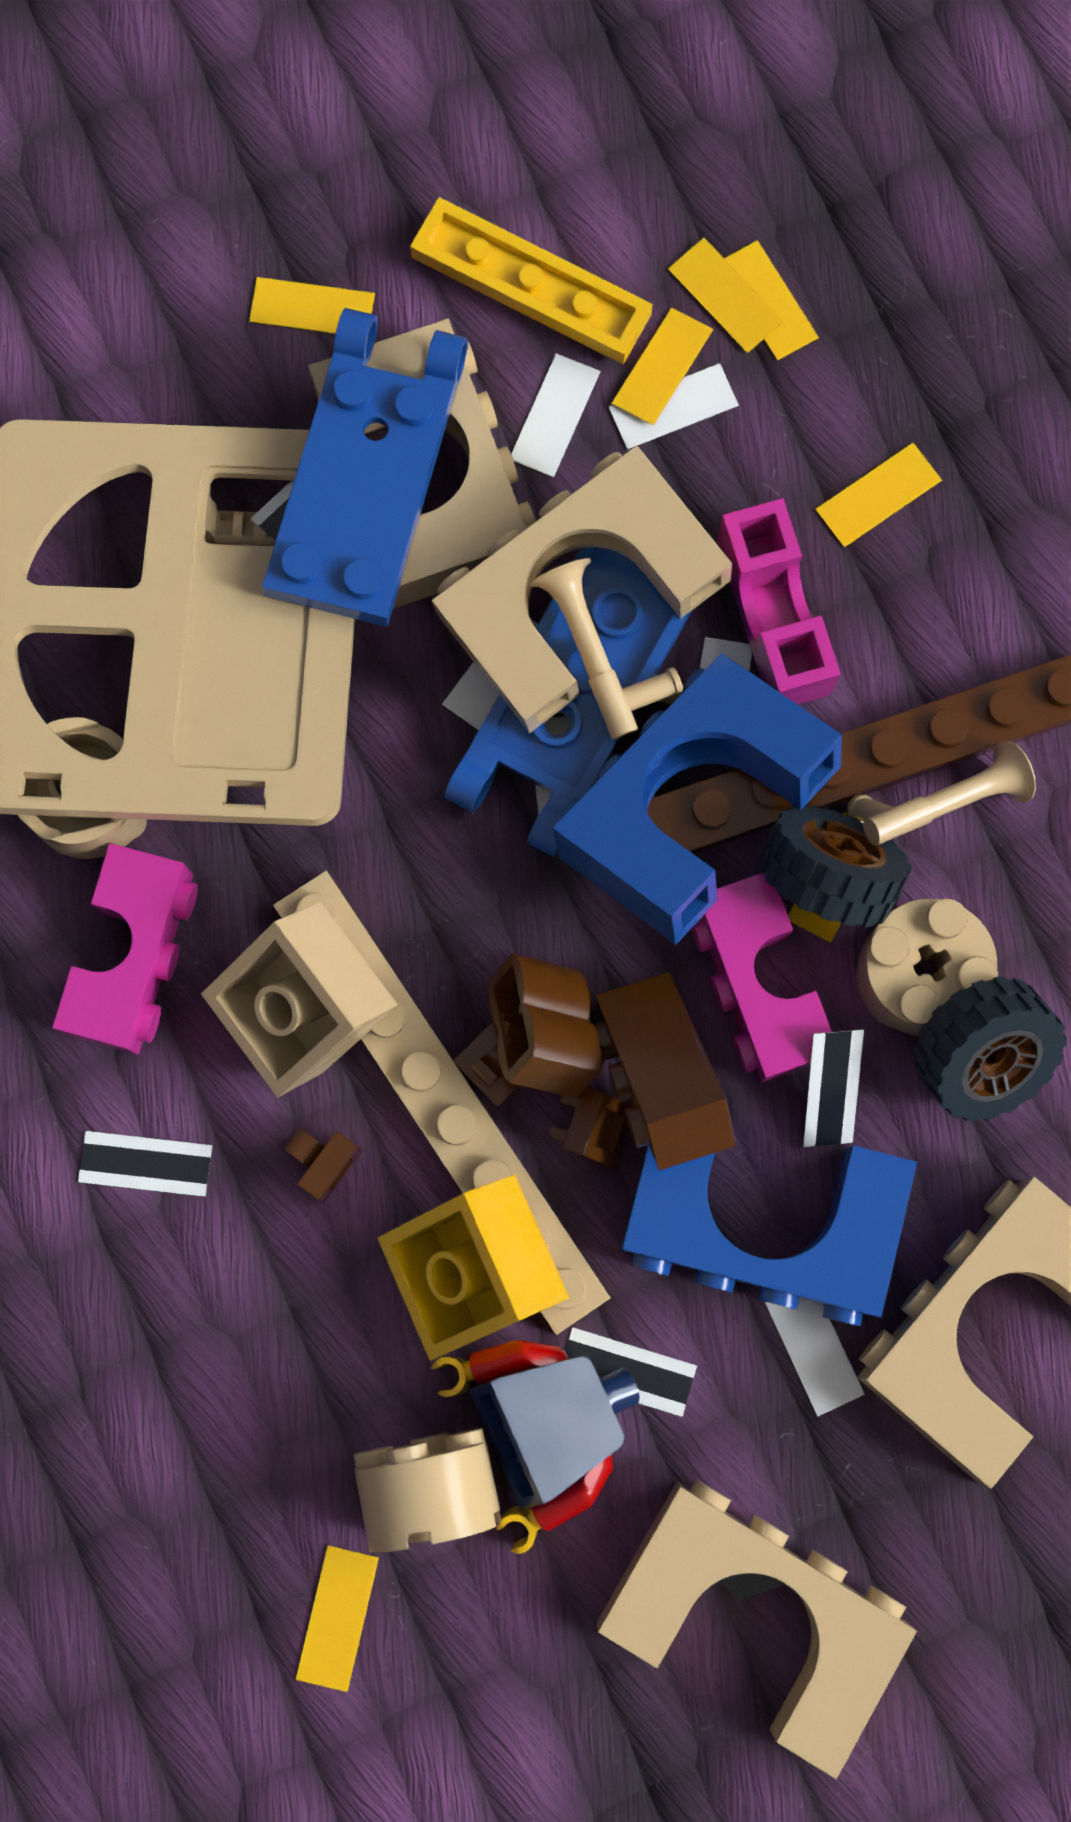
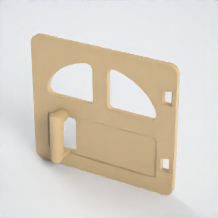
M26 419L10 421L0 428V814L306 826L325 824L337 815L342 797L355 619L264 596L262 585L276 541L250 520L257 512L218 511L216 503L210 497L211 483L216 478L295 480L310 430ZM141 472L153 479L142 578L136 587L36 585L27 580L31 563L42 542L59 519L82 497L100 485L123 475ZM40 632L130 636L135 640L122 748L117 755L106 760L85 755L60 739L44 722L33 706L21 676L17 647L25 636ZM26 779L61 780V797L23 796ZM228 786L265 788V805L226 804Z

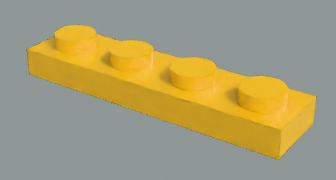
M440 197L410 245L411 258L621 364L625 363L652 315V303Z

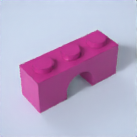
M784 499L724 514L719 528L717 543L732 563L730 584L761 680L796 704L830 696L841 674L822 615L812 617L805 601L799 572L802 554Z
M109 843L91 905L103 915L126 921L129 924L132 933L131 949L120 965L108 971L93 972L71 966L54 1020L53 1029L69 1037L139 1055L143 1042H152L161 1016V1006L154 1004L161 980L167 982L171 980L178 962L180 947L178 944L173 943L180 919L187 921L190 918L197 898L198 885L191 882L193 874L183 862Z
M764 873L718 888V900L691 928V933L700 953L710 950L718 974L710 976L717 1003L723 1013L730 1010L733 1011L741 1034L732 1037L739 1062L745 1073L755 1071L759 1084L811 1066L813 1034L832 1032L817 991L791 999L778 998L766 992L756 978L754 971L756 954L768 946L787 940L793 931L781 896L773 886L766 882Z

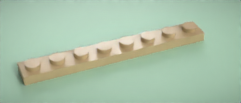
M326 870L273 906L281 918H284L321 901L398 1004L396 1008L361 1039L462 1193L511 1175H516L569 1296L568 1299L541 1311L557 1335L609 1300L610 1296Z

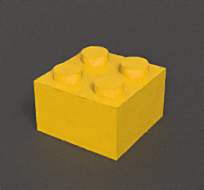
M515 1174L465 1192L377 1238L430 1361L569 1298Z

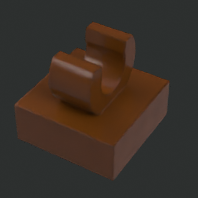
M492 1022L453 1062L498 1109L521 1086L509 1083L501 1071L498 1057L499 1030Z
M587 1087L577 1098L562 1095L560 1102L575 1109V1113L568 1130L551 1126L550 1136L564 1144L562 1149L592 1163L614 1169L629 1127L625 1109L631 1108V1106L626 1103L619 1104L618 1100L611 1095Z
M301 1128L284 1149L309 1167L298 1182V1185L322 1202L327 1200L363 1151L338 1131H336L327 1145L324 1146Z

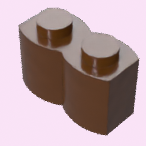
M512 952L491 977L488 991L490 1014L493 1023L499 1030L498 1057L501 1071L509 1083L577 1098L592 1080L600 1074L604 1063V1049L600 1044L595 1026L589 1020L592 1014L593 1000L588 991L586 980L577 969Z

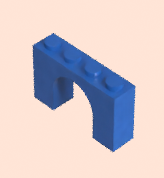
M721 653L706 670L700 668L688 678L683 686V693L665 712L658 711L647 720L641 730L639 739L623 755L616 754L606 762L599 773L597 782L581 799L573 798L561 809L556 818L555 825L552 827L559 858L676 945L718 900L716 875L713 868L662 832L647 813L649 804L659 787L674 774L693 766L703 764L727 765L751 775L801 811L841 768L842 734Z
M649 1145L646 1146L620 1251L634 1254L631 1263L632 1267L669 1276L672 1264L696 1270L697 1274L694 1283L733 1293L735 1281L761 1288L758 1300L797 1310L799 1298L825 1305L822 1317L861 1327L863 1315L882 1317L917 1166L916 1161L854 1145L844 1149L829 1215L820 1234L808 1247L793 1256L783 1259H764L747 1254L735 1247L720 1232L713 1220L707 1191L715 1153L659 1171Z

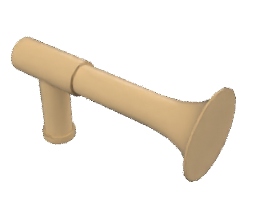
M584 558L541 574L533 579L529 585L530 587H540L547 591L558 603L590 678L588 682L611 739L615 740L638 730L631 711L672 695H681L683 693V686L676 669L671 667L662 674L622 689L615 670L611 669L583 596L582 576L585 567L591 563L590 558Z
M1001 741L995 747L993 763L987 769L970 778L927 796H918L895 807L875 801L867 795L859 794L850 800L848 815L859 819L863 823L865 835L871 844L879 845L929 824L937 817L995 794L1007 793L1015 801L1027 803L1033 798L1036 790L1035 775L1029 759L1021 748L1011 741Z

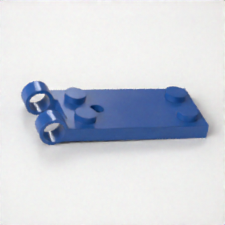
M344 308L336 330L332 359L262 589L266 597L388 627L453 400L463 373L468 349V338L436 330L427 355L425 375L423 380L367 367L376 340L377 315ZM373 423H381L387 427L388 433L383 439L373 441L364 435L366 427Z
M581 548L574 561L584 558H590L591 563L585 567L582 576L583 596L611 669L615 670L622 689L657 676L692 611L680 619L643 571L623 554L606 548ZM552 599L536 630L578 684L580 696L557 712L569 719L568 730L561 735H552L546 730L544 722L529 734L504 700L498 695L464 758L453 773L446 788L444 799L473 814L485 799L499 766L512 771L552 793L538 815L529 833L527 843L556 858L558 851L552 827L555 825L559 812L573 798L581 799L597 782L600 771L612 757L622 737L615 740L611 739L588 682L590 678L568 623L558 603ZM638 709L631 711L633 717Z

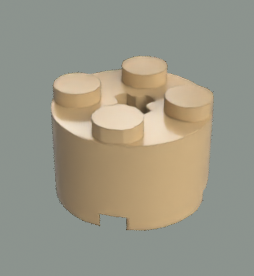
M64 718L47 724L69 746L85 755L100 760L114 757L119 753L123 745V738L117 733L100 725L98 722L86 718ZM26 779L23 796L61 797V780ZM18 815L29 829L57 853L82 859L106 856L109 843L125 847L133 839L138 838L144 832L147 825V819Z
M919 899L911 901L891 911L884 923H879L865 940L857 964V988L864 1005L875 1019L889 1028L892 1027L907 1034L920 1036L918 1033L923 1024H927L932 1017L931 1013L939 1005L945 1004L951 995L959 990L963 991L971 987V984L983 980L985 982L998 977L996 949L989 932L982 922L959 902L952 899ZM921 959L924 962L931 960L935 964L937 971L932 977L929 974L918 976L913 966Z
M483 1428L449 1434V1432L412 1439L409 1445L396 1448L386 1446L353 1454L356 1466L354 1468L366 1537L371 1553L409 1549L407 1538H409V1543L430 1541L432 1545L484 1532L497 1527L496 1524L501 1523L500 1507Z

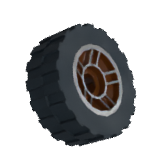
M794 806L790 807L788 811L783 810L779 814L760 858L761 863L759 865L760 872L766 876V882L773 886L783 898L797 904V907L807 912L815 913L820 918L829 921L834 920L842 922L844 925H863L864 927L874 926L875 923H884L890 912L894 910L912 870L911 864L907 862L908 856L897 847L898 844L892 839L879 845H873L867 839L863 823L859 819L840 814L838 811L819 809L816 806H806L801 811Z
M1004 976L994 977L993 980L985 982L980 980L972 983L971 987L963 991H957L950 996V999L945 1004L939 1005L931 1013L932 1017L927 1024H923L918 1033L920 1037L918 1042L914 1043L913 1054L916 1056V1060L913 1061L914 1068L943 1109H946L949 1115L956 1119L963 1117L965 1121L975 1122L976 1119L984 1118L986 1121L996 1118L999 1114L1010 1113L1017 1109L1018 1105L1026 1100H1031L1037 1095V1091L1052 1079L1054 1070L1063 1060V1048L1067 1046V1037L1063 1033L1065 1030L1063 1023L1030 985L1027 986L1023 980L1015 977L1012 980L1006 979Z

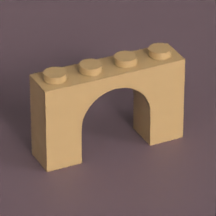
M449 318L376 342L367 367L423 380L427 355L434 332L439 330L454 334ZM469 341L463 373L445 428V432L450 434L464 450L469 461V468L460 489L448 502L433 511L420 515L393 609L439 593L437 591L438 587L452 573L463 567H467L471 571L490 557L488 553L490 547L502 535L513 529L523 532L536 522L529 503L518 504L511 484L518 482V475L508 447L505 446L497 449L490 429L498 427L490 397L487 391L477 394L470 375L477 373V365ZM332 358L308 365L318 401ZM381 423L370 424L366 427L364 434L386 426Z
M637 445L623 456L619 452H615L604 458L591 471L589 475L591 480L573 494L565 490L551 498L541 508L539 512L541 518L523 532L513 529L502 535L490 547L488 551L490 557L471 571L467 567H463L452 573L440 584L437 590L439 595L432 600L438 617L529 734L580 696L576 679L539 634L529 617V600L533 589L529 583L538 577L553 560L567 552L586 547L606 548L616 551L632 560L643 571L680 619L731 581V561Z
M1036 1177L1022 1179L1016 1185L1011 1180H1007L999 1187L984 1207V1210L991 1215L975 1235L967 1229L953 1242L943 1256V1260L949 1264V1267L934 1285L925 1279L916 1287L901 1307L908 1315L892 1335L885 1329L882 1330L866 1347L859 1358L866 1367L857 1376V1379L978 1484L990 1489L993 1488L1033 1436L981 1392L970 1380L958 1354L957 1327L962 1310L971 1295L989 1280L1008 1273L1022 1274L1040 1281L1071 1306V1207Z
M696 1480L690 1490L676 1481L597 1620L598 1632L650 1665L658 1668L692 1606L700 1595L714 1583L726 1577L742 1573L763 1574L786 1583L798 1593L806 1607L811 1627V1643L804 1667L773 1721L770 1731L778 1744L837 1779L917 1632L909 1623L901 1618L906 1606L872 1585L864 1596L842 1583L848 1571L814 1550L811 1551L807 1560L784 1547L789 1535L754 1514L749 1525L727 1513L726 1509L731 1500L705 1483Z

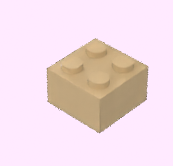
M321 901L274 921L201 993L277 1098L326 1071L398 1006Z

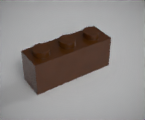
M667 972L595 995L602 1021L593 1025L597 1030L600 1044L604 1049V1061L614 1058L616 1062L607 1067L619 1104L631 1101L633 1107L625 1109V1115L636 1148L649 1145L657 1168L660 1171L735 1147L736 1143L725 1095L670 973Z

